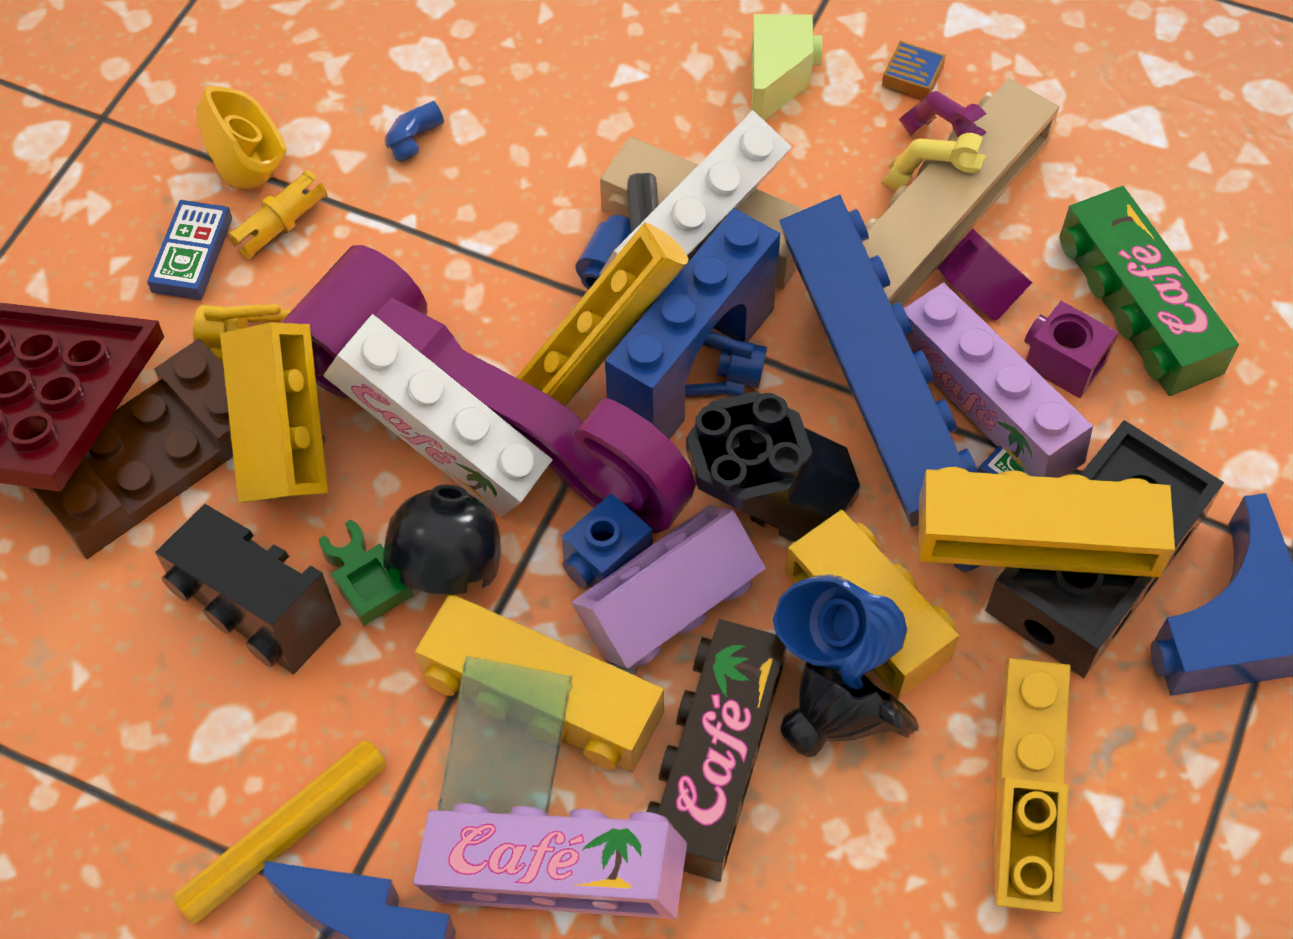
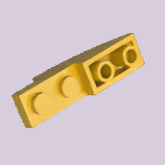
M1009 658L1005 662L1002 722L998 725L995 770V906L1062 913L1069 784H1064L1071 666L1068 664Z

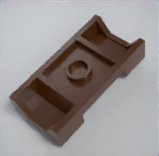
M200 338L154 368L159 381L115 410L61 492L27 487L31 493H35L57 519L86 559L92 557L233 457L223 363Z

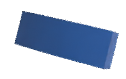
M265 862L262 874L274 893L301 919L329 939L455 938L456 931L449 914L398 907L399 896L391 879Z

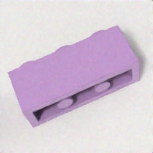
M708 505L571 603L604 659L626 669L630 667L636 668L653 660L661 651L660 645L675 634L687 633L701 625L707 617L706 612L719 602L732 600L745 593L752 585L750 580L765 570L766 567L734 510Z

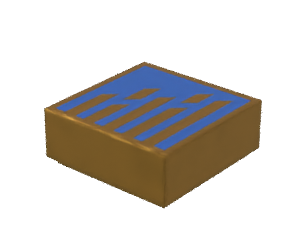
M899 41L883 74L882 87L924 99L933 91L943 70L946 55Z

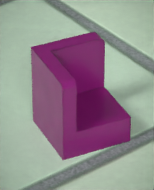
M973 228L937 267L953 287L992 320H998L1033 283Z

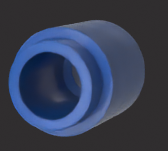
M621 215L609 216L606 221L599 223L575 265L582 284L588 290L600 277V272L613 251L631 234L629 218Z

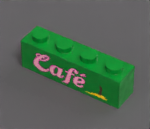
M1124 185L1069 205L1059 236L1061 247L1066 256L1074 259L1085 274L1093 295L1102 299L1112 313L1120 334L1124 338L1130 339L1137 349L1149 376L1154 380H1158L1170 397L1224 375L1239 343Z

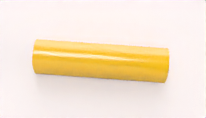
M644 222L516 378L546 393L566 406L688 263V257L682 247L661 229Z

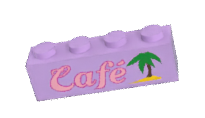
M945 283L940 284L904 308L912 328V333L905 335L913 353L920 350L924 352L935 381L933 383L997 447L1001 446L1027 475L1059 478L1068 475L1085 463L1093 425Z
M459 803L454 805L453 811L429 810L413 884L436 902L444 904L677 919L687 842L668 822L666 817L650 812H634L630 814L629 820L608 819L603 813L588 809L571 810L569 817L548 816L543 810L527 806L512 807L510 814L491 813L488 809L478 805Z

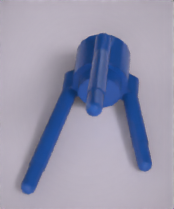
M711 331L702 345L721 351L717 375L727 377V381L686 384L685 397L724 394L737 396L744 394L745 386L758 389L767 347L734 340Z

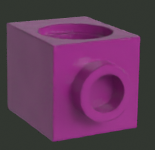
M1061 300L1048 318L1040 314L1030 327L1024 340L1026 344L1030 345L1026 362L1043 378L1081 399L1107 363L1118 331Z

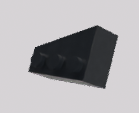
M204 504L155 552L166 572L161 577L163 583L181 600L187 602L193 597L204 605L203 613L222 632L230 634L235 629L248 639L245 643L246 647L263 664L272 667L277 662L294 675L341 625L323 572L310 565L301 574L284 564L289 558L285 550L273 544L266 551L251 539L254 536L251 530Z

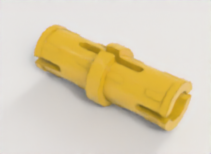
M305 170L301 173V176L276 197L268 195L260 202V210L228 233L229 240L236 247L252 234L254 237L239 250L248 260L252 259L254 254L280 232L289 233L296 227L295 220L307 212L321 199L327 197L328 193L324 185L320 182L304 195L302 192L317 179L311 171Z

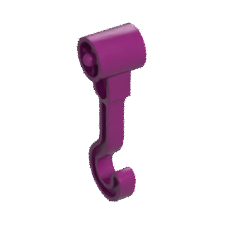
M352 245L281 322L310 324L316 384L339 397L350 398L323 375L336 356L372 314L375 315L553 459L549 464L551 469L589 505L595 508L612 493L652 528V533H659L669 529L693 497L696 482L689 463L675 444L651 422L626 406L607 398L601 399L586 419L582 421L569 408L546 393L466 352L444 324L427 316V302L421 289L410 275L393 260L375 249L364 245Z

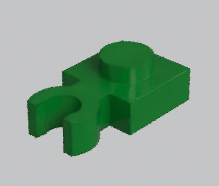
M349 520L345 523L348 535L351 538V542L347 546L335 547L325 535L319 538V543L326 561L335 567H339L330 573L335 586L360 622L365 626L412 597L413 592L411 587L400 582L401 571L391 565L388 572L383 566L384 548L381 544L366 552V542L360 526L356 522Z

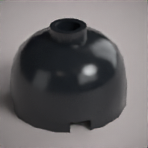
M454 485L436 486L433 490H426L406 499L390 518L385 535L383 566L389 572L392 565L401 571V583L428 593L463 594L467 592L468 583L477 582L483 579L482 588L490 585L498 574L501 556L499 526L494 514L477 498L467 494L464 489Z

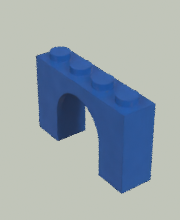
M733 208L605 360L607 399L626 406L651 422L670 439L685 421V387L695 357L711 330L714 328L734 340L748 342L774 310L781 233Z

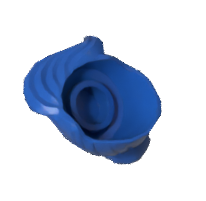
M833 574L813 576L794 583L780 596L773 618L776 635L792 654L812 665L840 671L845 684L855 690L863 687L861 678L865 673L885 664L903 648L907 633L904 614L892 599L881 595H874L848 579L838 575L834 576Z

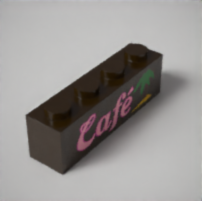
M718 619L713 638L702 637L693 667V672L701 673L696 692L685 690L676 720V725L684 727L678 747L668 744L659 772V780L667 782L661 803L650 801L646 811L666 817L668 822L687 842L684 872L718 882L722 880L785 663L787 647L776 634Z

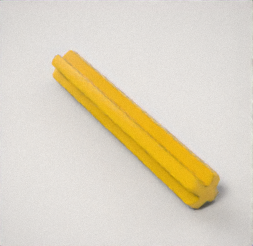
M368 740L358 743L176 891L173 896L174 903L187 920L192 923L202 920L264 868L266 861L272 862L384 770L386 763L381 752Z

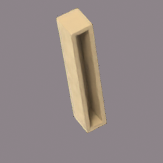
M1007 78L995 93L988 91L978 103L986 115L974 123L987 132L982 136L983 140L977 152L978 154L985 155L980 171L967 173L957 169L952 162L924 160L918 171L917 178L909 187L902 185L894 193L889 202L888 210L879 219L873 217L866 223L865 226L869 239L862 241L869 258L879 255L891 284L883 289L891 305L900 302L904 306L942 261L1051 140L1060 108L1059 105ZM954 129L947 141H957L958 136Z

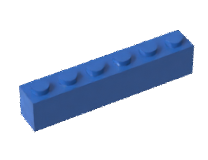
M839 194L779 221L785 243L911 527L919 524V496L926 469L939 470L945 467H959L968 472L978 473V470L968 449L958 452L950 433L957 430L954 417L945 399L935 402L927 385L935 381L931 367L922 350L913 353L905 335L912 333L910 322L902 304L898 302L891 305L883 288L891 285L879 255L869 258L862 241L869 239V235L858 209L856 208L848 212Z

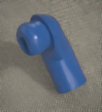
M433 100L396 118L385 136L386 147H391L395 160L401 162L415 156L419 152V146L413 137L444 124V118L437 103Z

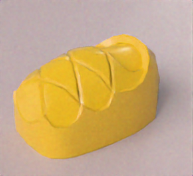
M207 86L196 106L197 127L200 128L205 150L214 162L222 179L230 187L239 190L260 188L273 176L287 151L281 133L260 104L248 94L227 87Z

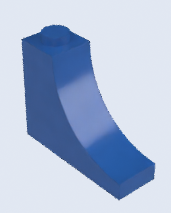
M1266 493L1244 496L1228 523L1234 547V565L1229 585L1218 596L1201 607L1184 614L1167 617L1156 638L1151 643L1150 653L1154 670L1158 676H1164L1170 696L1293 677V562Z

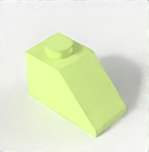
M754 14L752 110L764 121L808 88L811 83L812 65H821L822 35H813V15Z

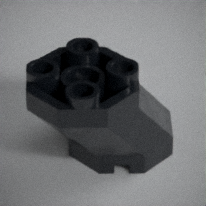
M755 391L711 401L708 406L701 409L696 417L694 427L686 437V452L699 490L749 514L751 521L764 528L765 523L779 529V535L792 542L802 538L841 509L846 513L849 506L852 507L859 495L860 483L847 447L804 427L799 412L789 408L786 401L776 394H760Z

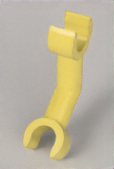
M965 133L960 135L957 141L916 139L911 142L900 156L896 155L887 167L891 170L880 184L896 192L900 186L908 183L913 172L923 160L952 162L957 169L963 172H978L985 159L984 154L977 153L983 137L974 133Z

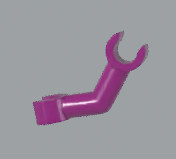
M939 91L930 92L918 105L910 109L899 119L910 136L923 125H929L937 118L936 115L951 123L958 137L965 133H974L980 136L987 133L974 123L986 115L979 105L972 103L964 107Z

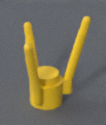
M278 304L232 307L201 305L195 313L193 322L194 341L200 338L220 361H223L220 333L246 328L248 323L282 322L292 310H281Z

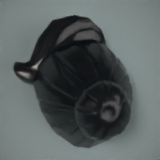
M806 662L800 680L799 707L784 715L780 729L783 737L793 749L805 757H812L818 754L826 741H853L886 729L909 738L910 734H913L914 731H919V725L916 718L904 704L890 693L874 685L865 674L861 678L863 687L855 690L845 684L841 674Z

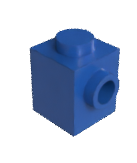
M611 493L561 536L564 556L562 565L568 576L579 587L586 589L590 586L592 588L653 545L652 528Z

